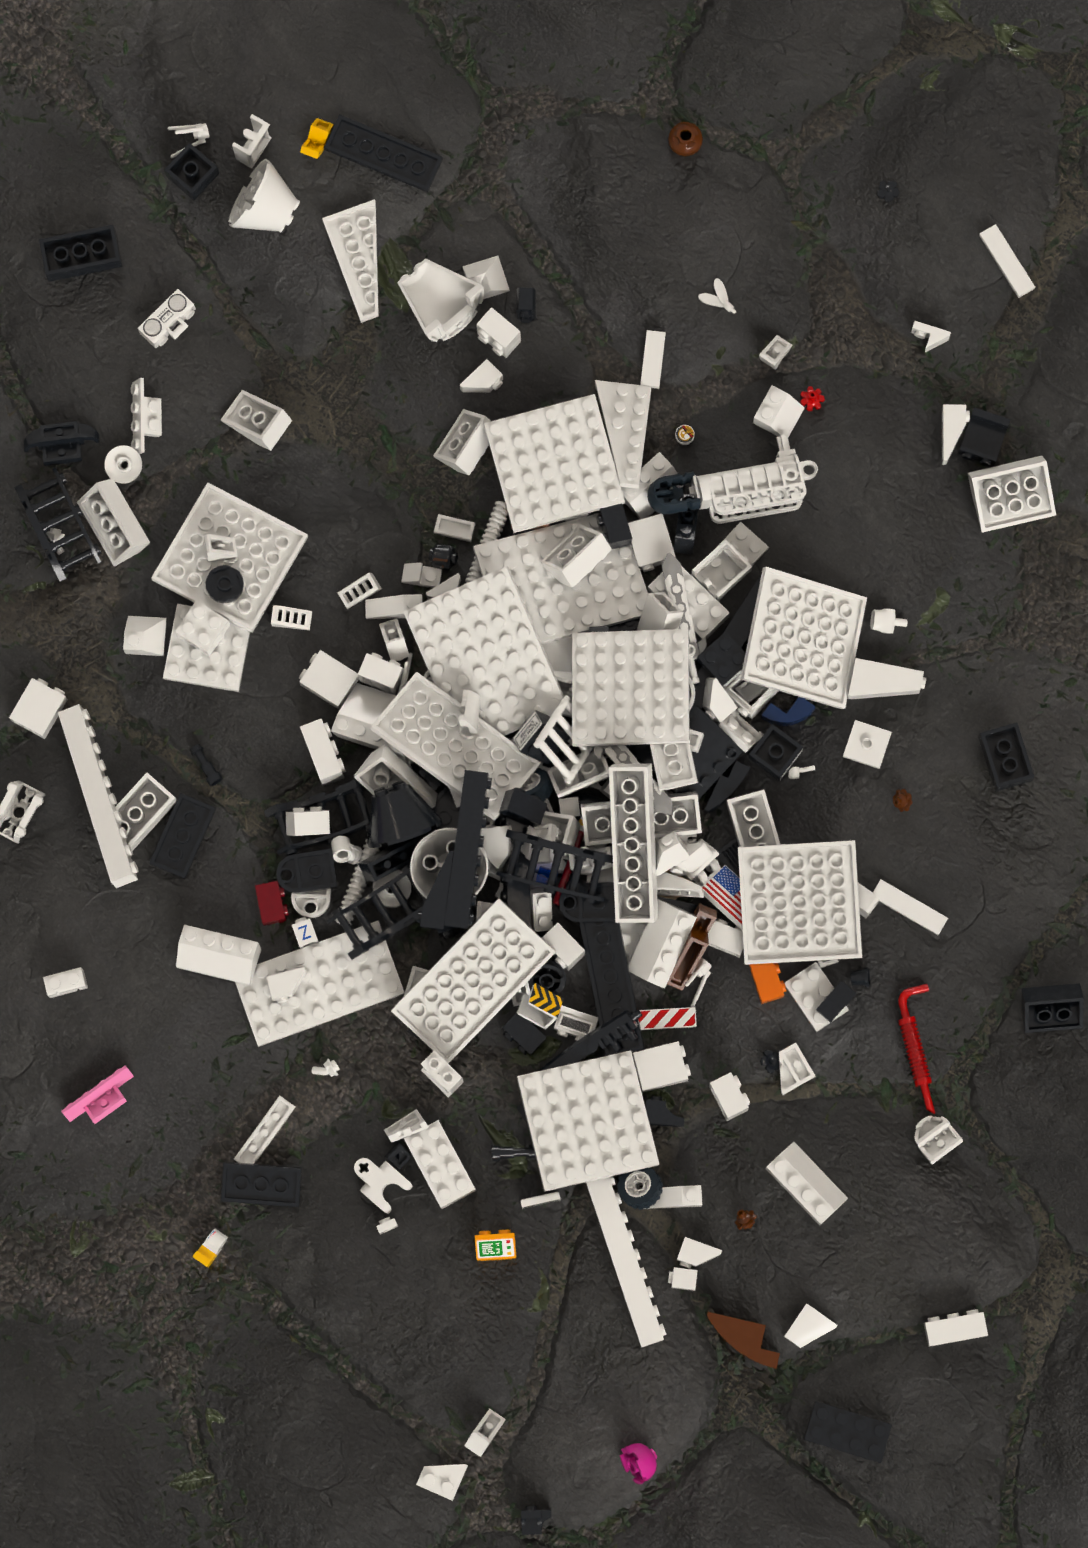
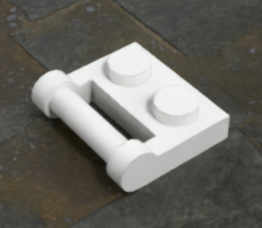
M735 710L718 726L746 753L760 741L764 734L761 731L755 730Z

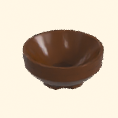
M681 122L671 129L668 141L673 152L680 156H690L701 148L703 138L700 129L695 124ZM683 131H688L691 134V138L687 141L682 140L680 134Z

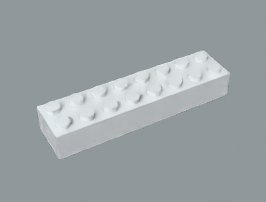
M652 763L613 764L609 767L615 922H655L658 919Z

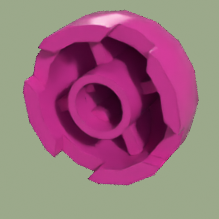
M634 1443L621 1449L623 1452L620 1455L622 1465L626 1472L631 1471L635 1477L633 1479L635 1483L643 1484L654 1475L657 1468V1455L652 1448L649 1449V1447L641 1443Z

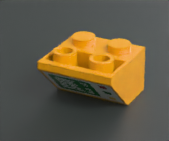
M498 1230L499 1234H491V1231H479V1235H475L477 1261L516 1259L515 1234L511 1233L510 1230Z

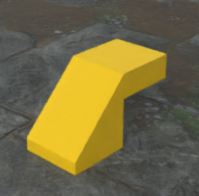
M316 118L310 127L308 139L302 145L300 153L318 159L324 151L334 124Z

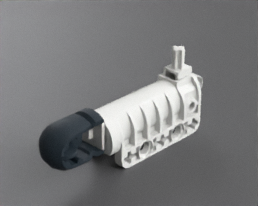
M780 435L776 437L779 452L773 463L696 476L693 471L686 472L684 475L664 476L656 479L650 485L647 497L651 507L661 514L685 512L688 508L690 510L709 508L710 517L714 523L734 522L799 509L806 495L804 481L813 479L816 476L818 467L813 461L800 462L795 449H790L788 436ZM807 465L812 466L814 473L808 475L804 472L803 468ZM691 483L689 493L694 496V499L688 498L679 501L680 498L684 497L683 489L676 486H684ZM774 506H780L778 509L772 508ZM743 512L740 516L735 515V513ZM716 513L719 514V515H722V519H719L718 516H714V515H715Z

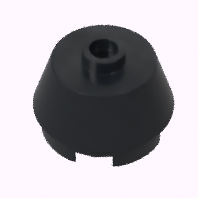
M548 960L528 981L529 987L532 990L533 985L536 983L557 995L566 984L565 971L558 963Z

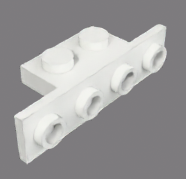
M139 378L132 382L131 394H133V402L131 404L133 440L131 447L139 454L145 452L144 436H162L161 399L144 397V378Z

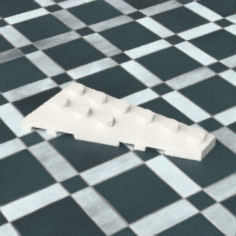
M374 199L322 218L361 323L379 317L376 200Z
M595 380V387L598 393L599 404L601 405L619 484L621 487L639 489L652 386Z

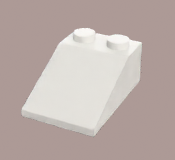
M241 390L221 418L223 423L270 451L292 422L291 418L282 408L244 390Z

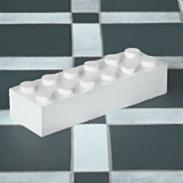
M697 791L668 794L672 802V815L654 810L655 838H662L673 831L678 836L702 833ZM610 801L580 804L585 846L612 843Z

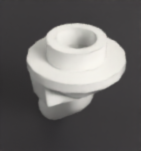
M50 528V531L46 532L50 542L60 540L65 534L61 533L62 530ZM62 547L57 549L58 555L64 552Z
M329 1058L323 1064L324 1067H312V1074H329L331 1077L339 1075L337 1071L340 1068L335 1060L330 1061Z

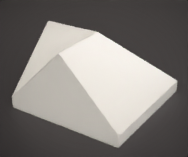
M499 256L462 266L466 278L484 287L483 299L510 291Z

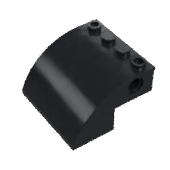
M693 704L689 711L690 729L704 734L699 752H692L698 783L669 790L673 794L697 791L699 800L743 751L710 717ZM650 744L632 745V748H628L640 764L652 763V775L656 777Z

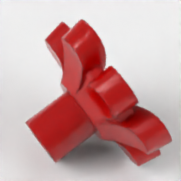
M809 386L807 392H801L800 397L803 399L800 401V404L802 406L807 405V411H812L813 407L818 410L821 408L819 402H824L825 397L820 395L822 392L819 388L814 391L813 387Z

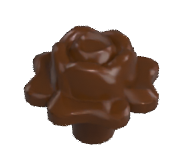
M905 789L896 790V794L893 796L894 806L900 812L904 810L909 811L913 803L911 794L907 793Z
M739 1210L737 1212V1220L734 1223L739 1230L751 1228L757 1216L753 1210L749 1212L747 1210Z

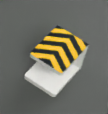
M535 983L530 996L522 995L517 1014L546 1030L558 1018L563 998Z

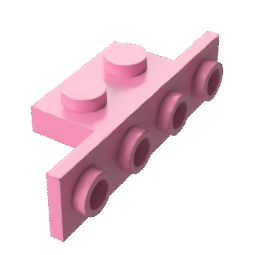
M126 1065L117 1069L111 1076L99 1082L97 1086L85 1092L73 1103L68 1104L61 1112L71 1122L86 1111L94 1124H96L127 1102L118 1088L133 1078V1074Z

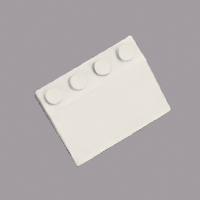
M1043 456L968 473L981 532L1056 516L1047 461Z
M356 683L337 713L331 732L339 738L373 749H378L385 744L398 757L407 759L406 755L370 730L372 724L397 695Z

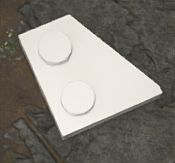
M797 1043L779 1052L782 1095L816 1077Z
M416 1109L384 1131L390 1141L394 1142L427 1129L428 1125Z
M468 1465L424 1466L416 1485L453 1501Z

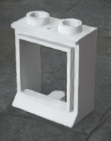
M253 114L250 116L254 131L249 129L243 131L244 137L248 139L244 147L235 142L232 144L236 160L251 169L272 138L268 133L270 124Z
M726 539L692 569V576L717 601L752 571L750 559L745 555L742 556L738 552V547L732 541L729 543ZM724 551L742 571L723 589L719 590L702 570Z
M740 674L724 690L738 707V712L745 718L748 716L753 719L779 691L768 688L751 706L733 691L743 681L740 679Z
M435 1050L421 1063L423 1066L421 1071L448 1098L464 1082L463 1078Z

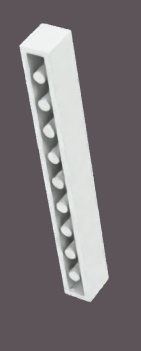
M78 704L58 712L110 881L116 888L138 880L136 873L139 871L135 861L132 862L131 856L133 851L131 846L126 843V838H128L127 832L120 824L122 816L119 810L115 808L117 801L109 789L112 785L109 777L105 776L104 773L106 766L104 761L100 760L99 754L101 750L93 738L96 734L88 722L90 715L87 709H83Z
M611 1176L586 1182L641 1348L663 1341V1336L666 1335L663 1324L659 1325L657 1317L660 1314L657 1305H652L650 1298L654 1296L651 1287H646L644 1279H647L644 1267H639L638 1260H641L638 1249H633L631 1242L635 1240L632 1231H627L625 1223L628 1222L625 1211L621 1212L619 1204L622 1203L618 1192L614 1193L612 1187L616 1185L614 1178Z

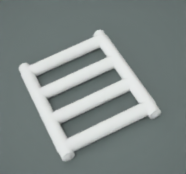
M565 695L533 745L543 751L565 777V783L570 784L594 746H578L582 752L577 757L553 729L556 722H558L572 739V727L561 715L566 709L572 716L571 699ZM548 735L574 764L570 771L544 742Z

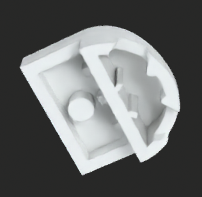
M927 1116L916 1125L915 1141L920 1151L931 1164H934L963 1142V1139L950 1125V1122L942 1116Z

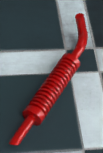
M928 984L902 991L898 999L902 1019L898 1020L899 1026H902L900 1030H903L901 1034H904L902 1038H905L903 1039L905 1041L904 1045H907L905 1049H908L906 1050V1053H909L907 1057H910L908 1058L910 1060L909 1064H912L910 1068H913L911 1072H914L912 1076H915L913 1077L915 1079V1087H921L926 1109L935 1114L928 1084L932 1083V1079L929 1077L930 1073H928V1065L925 1062L923 1046H921L920 1035H918L919 1031L916 1028L915 1016L910 1017L907 1007L908 997L929 991Z

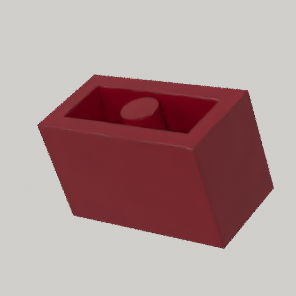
M274 881L255 885L262 924L265 926L285 922L289 912L287 904L283 905L282 897H285V892L279 886V882Z

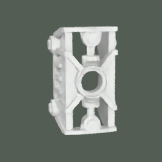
M18 780L7 785L8 792L0 804V827L4 821L10 819L9 828H5L0 832V835L19 844L20 838L25 836L26 827L37 807L42 805L43 797L45 796L43 792ZM25 786L26 797L19 802L18 794L22 787ZM32 797H33L31 803H29V802H28L29 798H32ZM23 808L25 812L23 817H15V809ZM14 826H16L17 828H16V830H15V832H14V839H13V838H12V837H13V828H14Z

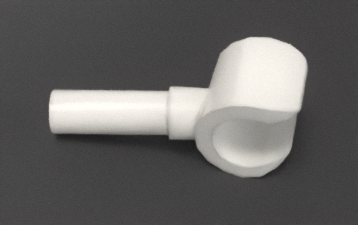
M815 766L804 768L792 767L789 770L788 777L789 779H799V773L813 771Z

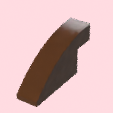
M700 903L693 913L697 917L667 982L668 985L682 991L709 945L708 933L717 918L716 910Z
M707 1312L709 1322L727 1344L748 1359L763 1366L777 1369L780 1353L761 1349L766 1325Z

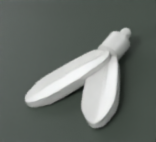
M716 278L714 280V289L717 296L708 293L699 294L698 298L703 303L724 307L728 312L736 313V310L733 309L734 306L728 302L725 286L720 279Z

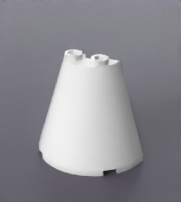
M425 258L422 262L415 265L414 272L411 275H403L397 283L425 335L434 342H437L438 339L445 341L462 331L478 312L475 310L478 303L482 304L484 287Z

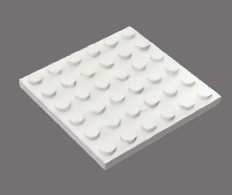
M595 394L484 423L514 533L599 511L601 508L625 504Z
M207 483L151 579L194 603L196 600L227 620L253 633L306 542L308 534ZM211 534L235 538L238 556L208 562L204 535ZM217 566H231L237 569L243 577V592L237 600L231 603L223 604L216 602L210 598L206 591V578L210 571Z
M763 567L740 679L832 707L845 709L867 597L769 567Z
M688 629L572 633L573 747L690 743Z
M855 840L738 847L745 965L862 958Z
M631 1050L517 1076L544 1192L659 1165Z

